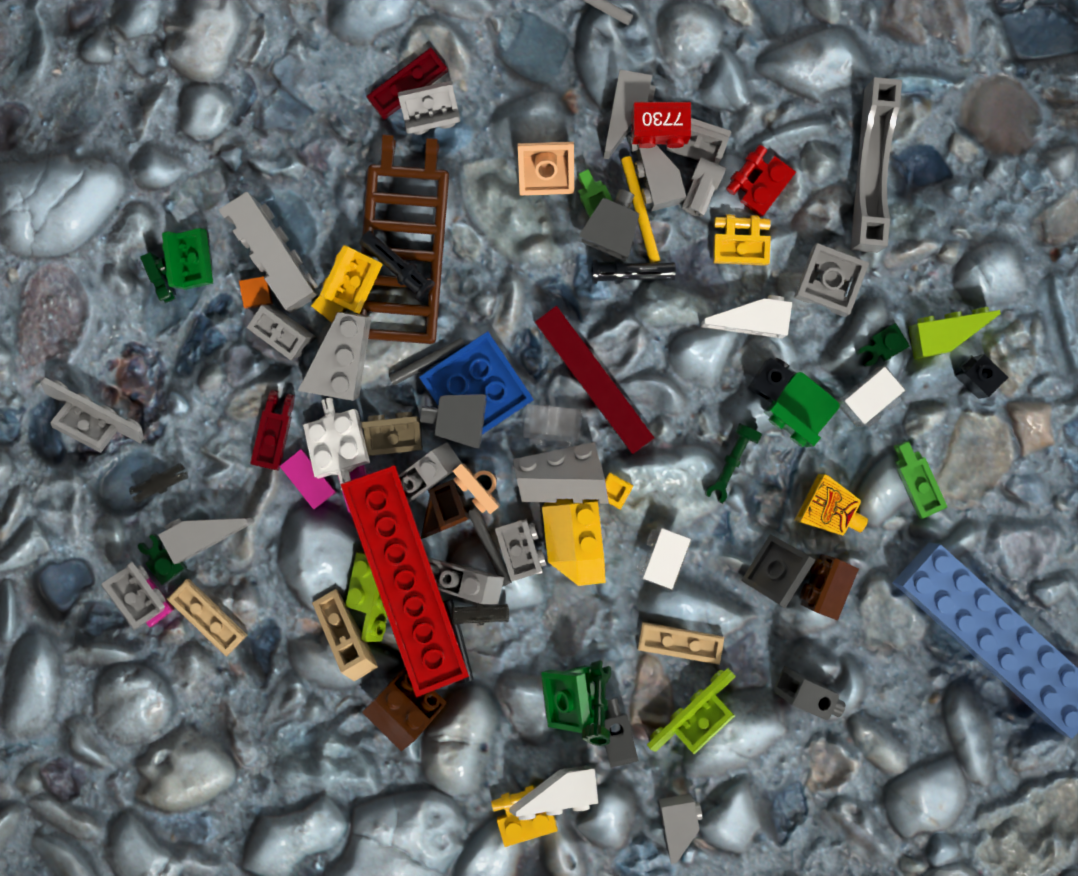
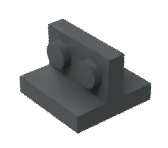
M770 534L741 581L776 604L786 608L814 564L815 559Z

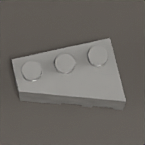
M345 311L337 313L298 391L351 401L359 398L372 316Z
M595 442L513 459L522 502L556 503L557 499H573L574 503H583V499L600 500L601 504H609L606 482Z

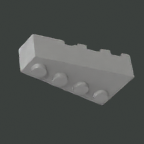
M245 192L218 209L224 218L236 226V229L233 230L234 234L247 249L250 248V258L261 272H265L266 276H264V279L286 311L293 313L319 296L315 291V288L318 287L316 281L310 273L305 275L300 267V265L304 264L295 249L290 251L286 245L289 239L280 226L278 228L274 226L271 221L274 215L266 203L261 205L249 192Z

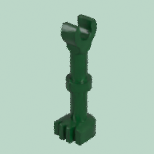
M741 423L738 424L736 429L739 437L730 455H726L724 459L726 463L715 484L707 487L705 495L710 497L714 490H720L721 496L718 502L722 504L727 499L726 488L735 468H739L741 464L739 460L749 440L758 444L762 436L760 432Z
M601 660L592 662L590 665L595 683L594 699L591 700V709L594 710L593 724L587 725L582 730V739L596 746L610 743V731L605 728V711L608 710L606 684L611 677V667L606 666L602 668L603 662Z

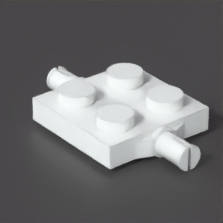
M326 398V400L323 399L321 401L325 416L319 420L304 424L303 427L314 477L319 479L329 475H338L341 486V483L351 480L349 472L358 466L370 463L358 411L352 409L342 413H335L333 399Z

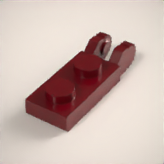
M270 391L265 411H262L251 457V465L280 470L292 419L290 416L294 407V395L287 394L282 414H276L273 412L278 402V391Z

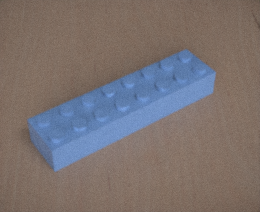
M928 542L892 583L1055 731L1073 739L1078 733V668L941 544Z

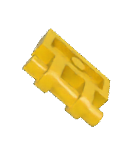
M726 214L725 217L714 218V228H724L725 234L714 235L713 263L765 266L770 264L771 236H760V229H770V219H762L756 215H750V218H737L731 214ZM735 228L749 229V235H735Z
M533 785L525 787L524 791L511 795L508 792L501 794V798L491 800L494 812L501 809L506 811L505 815L497 817L504 847L558 831L554 815L549 816L546 815V812L536 813V818L519 820V816L516 817L510 813L509 808L536 788Z

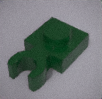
M150 252L140 256L149 280L155 286L159 300H164V303L175 300V295L168 285L164 259Z
M894 323L869 338L873 346L866 345L860 347L856 354L859 355L864 353V351L870 354V360L863 364L864 367L874 365L879 356L883 361H887L910 347L898 325Z
M151 534L149 536L153 541L151 549L144 542L139 543L137 546L142 554L150 556L151 559L145 563L159 583L165 585L187 567L183 562L174 564L167 550L162 548V541L159 536Z

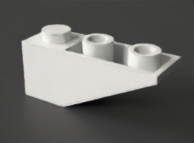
M585 765L558 770L509 808L510 813L516 817L519 816V820H529L536 818V813L546 812V815L553 816L562 814L563 809L573 808V811L590 809L589 805L598 804L595 769Z

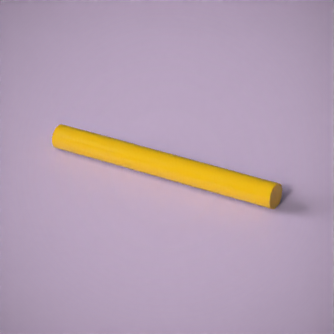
M627 156L622 158L621 162L629 191L634 194L632 202L635 211L639 213L638 223L649 262L658 263L661 260L632 157Z

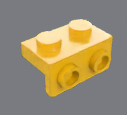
M343 245L341 251L335 257V263L329 276L324 280L320 295L360 314L383 264Z

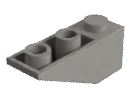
M631 132V135H628V141L631 151H636L638 161L635 162L638 178L642 177L645 188H642L644 203L650 205L651 211L683 204L686 194L680 170L657 145L653 148H640L639 144H632Z
M448 442L430 451L399 475L408 503L446 478L455 468L462 464Z
M427 557L439 591L479 604H498L504 577Z

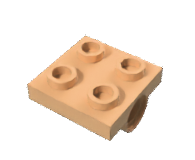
M460 464L453 470L456 475L453 479L463 492L469 490L475 496L472 502L482 513L487 510L491 514L500 506L499 502L491 494L497 486V479L493 473L484 470L473 474L465 464ZM481 475H487L492 480V486L487 491L477 480Z

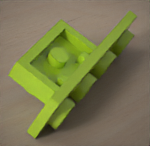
M356 552L345 607L366 613L361 640L364 642H380L383 640V635L386 631L387 614L365 553Z
M727 668L725 671L719 670L710 679L711 684L705 690L699 689L690 698L691 703L684 710L683 708L676 710L670 717L671 722L665 728L659 727L650 735L651 741L647 746L652 751L657 752L676 734L693 754H696L735 717L716 696L736 677L733 672Z

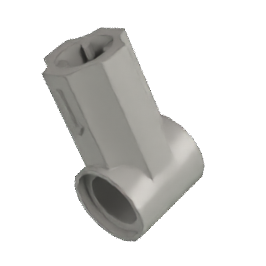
M700 157L691 178L693 182L681 209L691 215L703 217L711 202L714 190H717L726 167Z

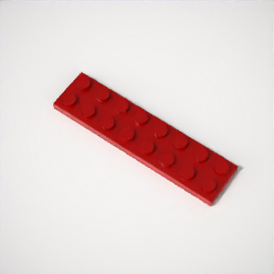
M395 465L341 483L416 697L469 677Z

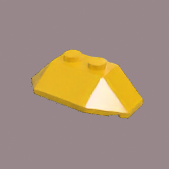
M557 499L556 503L545 502L542 506L548 563L578 586L606 583L598 500L583 499V503H574L573 499Z

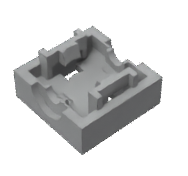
M817 243L811 249L793 298L806 303L824 306L830 309L832 313L846 317L852 311L869 262ZM817 266V270L824 272L820 277V281L816 280L819 272L815 271ZM852 282V283H851V286H850V289H849V291H848L847 297H846L845 294H846L847 288H848V286H849V283Z

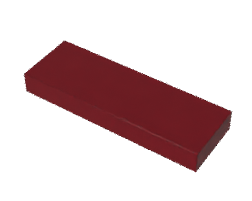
M430 47L369 93L366 98L380 117L385 120L401 108L398 92L429 86L448 72V68Z

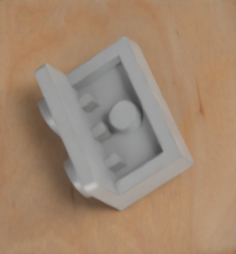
M452 81L398 92L408 134H424L429 129L436 127L446 129L453 127L461 121Z
M526 518L495 528L511 582L543 573L542 566L547 564L542 549L536 550L533 541L538 539L534 523L528 524Z
M130 562L125 569L103 582L101 586L135 631L163 612L165 608L163 603L166 600L157 587L152 589L147 583L149 576L141 565L136 567L133 562Z

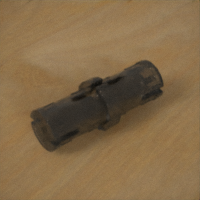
M178 463L160 474L156 472L151 475L150 479L130 487L131 495L142 491V493L132 497L136 503H140L142 500L158 492L162 494L167 491L168 487L188 479L187 471L175 475L185 469L183 464Z
M477 603L476 606L452 607L453 625L477 623L478 626H483L484 623L509 622L508 604L484 606Z

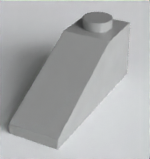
M619 70L604 159H609L632 129V108L634 102H653L656 86L651 85L652 75Z
M253 517L181 521L179 518L165 525L166 531L158 536L173 563L178 564L253 524L255 521Z

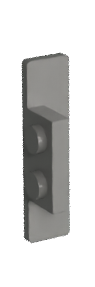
M45 377L41 380L40 383L44 393L65 404L50 422L52 428L100 453L116 432L138 443H142L144 440L141 425L131 418L124 419L118 416L110 407L105 405L101 407L93 403L87 395L83 393L76 394L70 391L65 384L58 380L51 381Z

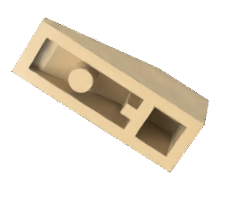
M335 589L312 602L340 672L351 680L356 681L377 669L378 665L367 642L361 640L362 632L348 607H345L346 604L339 591Z

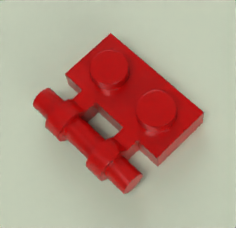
M758 145L754 152H750L745 158L746 162L739 172L735 171L731 176V182L726 190L732 195H735L739 188L746 192L740 202L762 218L795 175L796 171L776 156L772 158L769 164L764 162L762 158L767 153V149L762 145ZM755 169L761 174L753 184L748 180V177Z

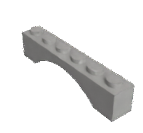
M874 77L864 89L850 249L853 251L878 253L888 246L890 226L887 201L888 164L893 132L900 108L902 80Z

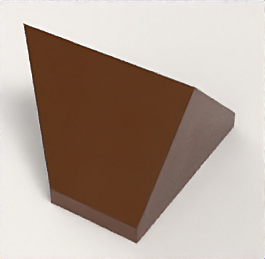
M453 479L428 490L429 500L420 538L424 539L470 519Z

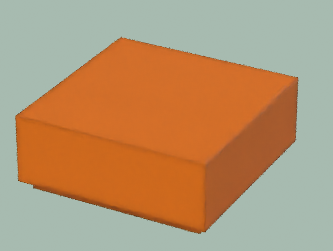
M264 276L239 281L243 307L245 309L273 304L270 286L264 279Z

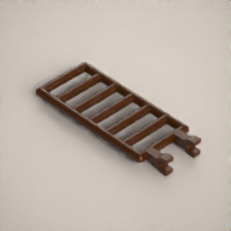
M382 135L381 165L371 164L368 166L362 236L369 230L372 232L374 230L434 235L432 251L391 249L403 260L431 262L430 278L426 279H432L435 285L429 292L428 306L368 301L367 297L360 314L367 315V312L426 316V333L370 328L368 339L433 344L436 341L449 172L437 169L438 139L426 138L425 168L393 166L396 140H394L393 135ZM378 176L438 180L437 197L377 192ZM376 203L436 207L435 224L375 219ZM361 246L362 254L370 258L374 257L369 251H367L363 246ZM378 274L373 284L406 287L405 285L401 286L396 280L397 276Z

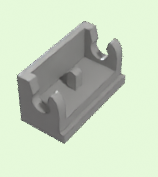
M691 118V138L688 144H684L680 148L667 147L666 150L697 161L701 157L719 164L731 131Z
M273 304L261 305L247 326L250 331L291 361L304 354L303 348L307 344L312 343L316 337Z

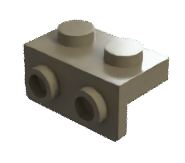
M412 412L396 413L395 419L386 420L385 415L368 416V422H361V426L364 428L368 456L423 450L420 417L412 416Z

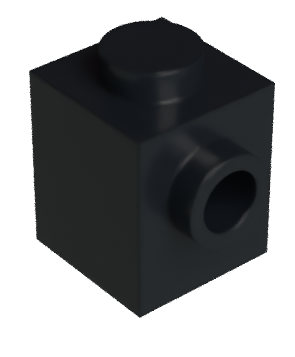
M985 354L975 357L971 355L959 365L961 370L955 375L978 399L990 397L1009 378Z
M770 358L763 363L748 389L770 403L775 402L794 373L788 369L790 366L785 361L779 358L774 360Z

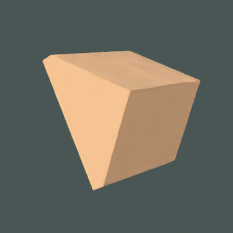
M574 142L518 143L520 196L574 194Z

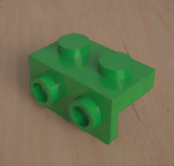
M197 228L181 233L163 232L162 248L165 255L166 277L169 287L188 290L213 284L207 230Z

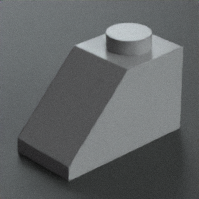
M691 794L658 799L667 852L671 864L678 862L700 830L698 820L703 819L700 803L695 802Z

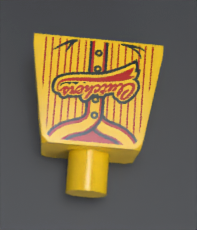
M818 474L795 521L843 536L848 527L861 533L868 523V518L856 512L861 503L860 499L828 475Z

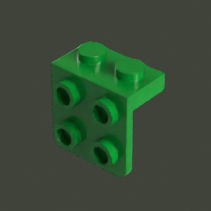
M798 372L788 382L777 401L772 402L764 413L770 417L768 419L769 422L776 428L786 430L791 435L790 439L802 448L804 446L814 447L821 439L818 436L819 432L840 408V403L803 372Z

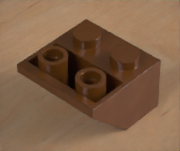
M821 554L819 558L815 559L810 569L812 576L809 584L806 583L801 590L800 599L802 601L800 605L838 621L859 568L837 558Z
M404 667L362 713L402 752L420 736L447 702L435 690L416 697L406 667Z

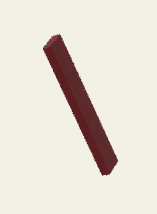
M557 306L534 322L631 454H634L655 438Z

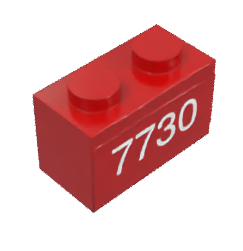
M634 102L632 108V144H639L640 148H653L656 144H667L669 148H680L684 144H688L691 138V102Z

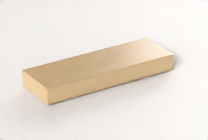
M189 578L167 598L226 657L248 636Z
M642 622L637 649L720 665L725 637Z

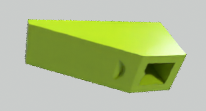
M989 307L971 310L972 315L962 316V312L959 311L944 314L945 319L935 320L934 316L918 318L917 324L908 327L914 359L951 352L1001 314L1000 310L989 312Z

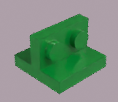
M584 665L566 671L546 670L541 672L548 727L582 733V730L594 721V710L591 709V700L594 699L595 689L590 666Z

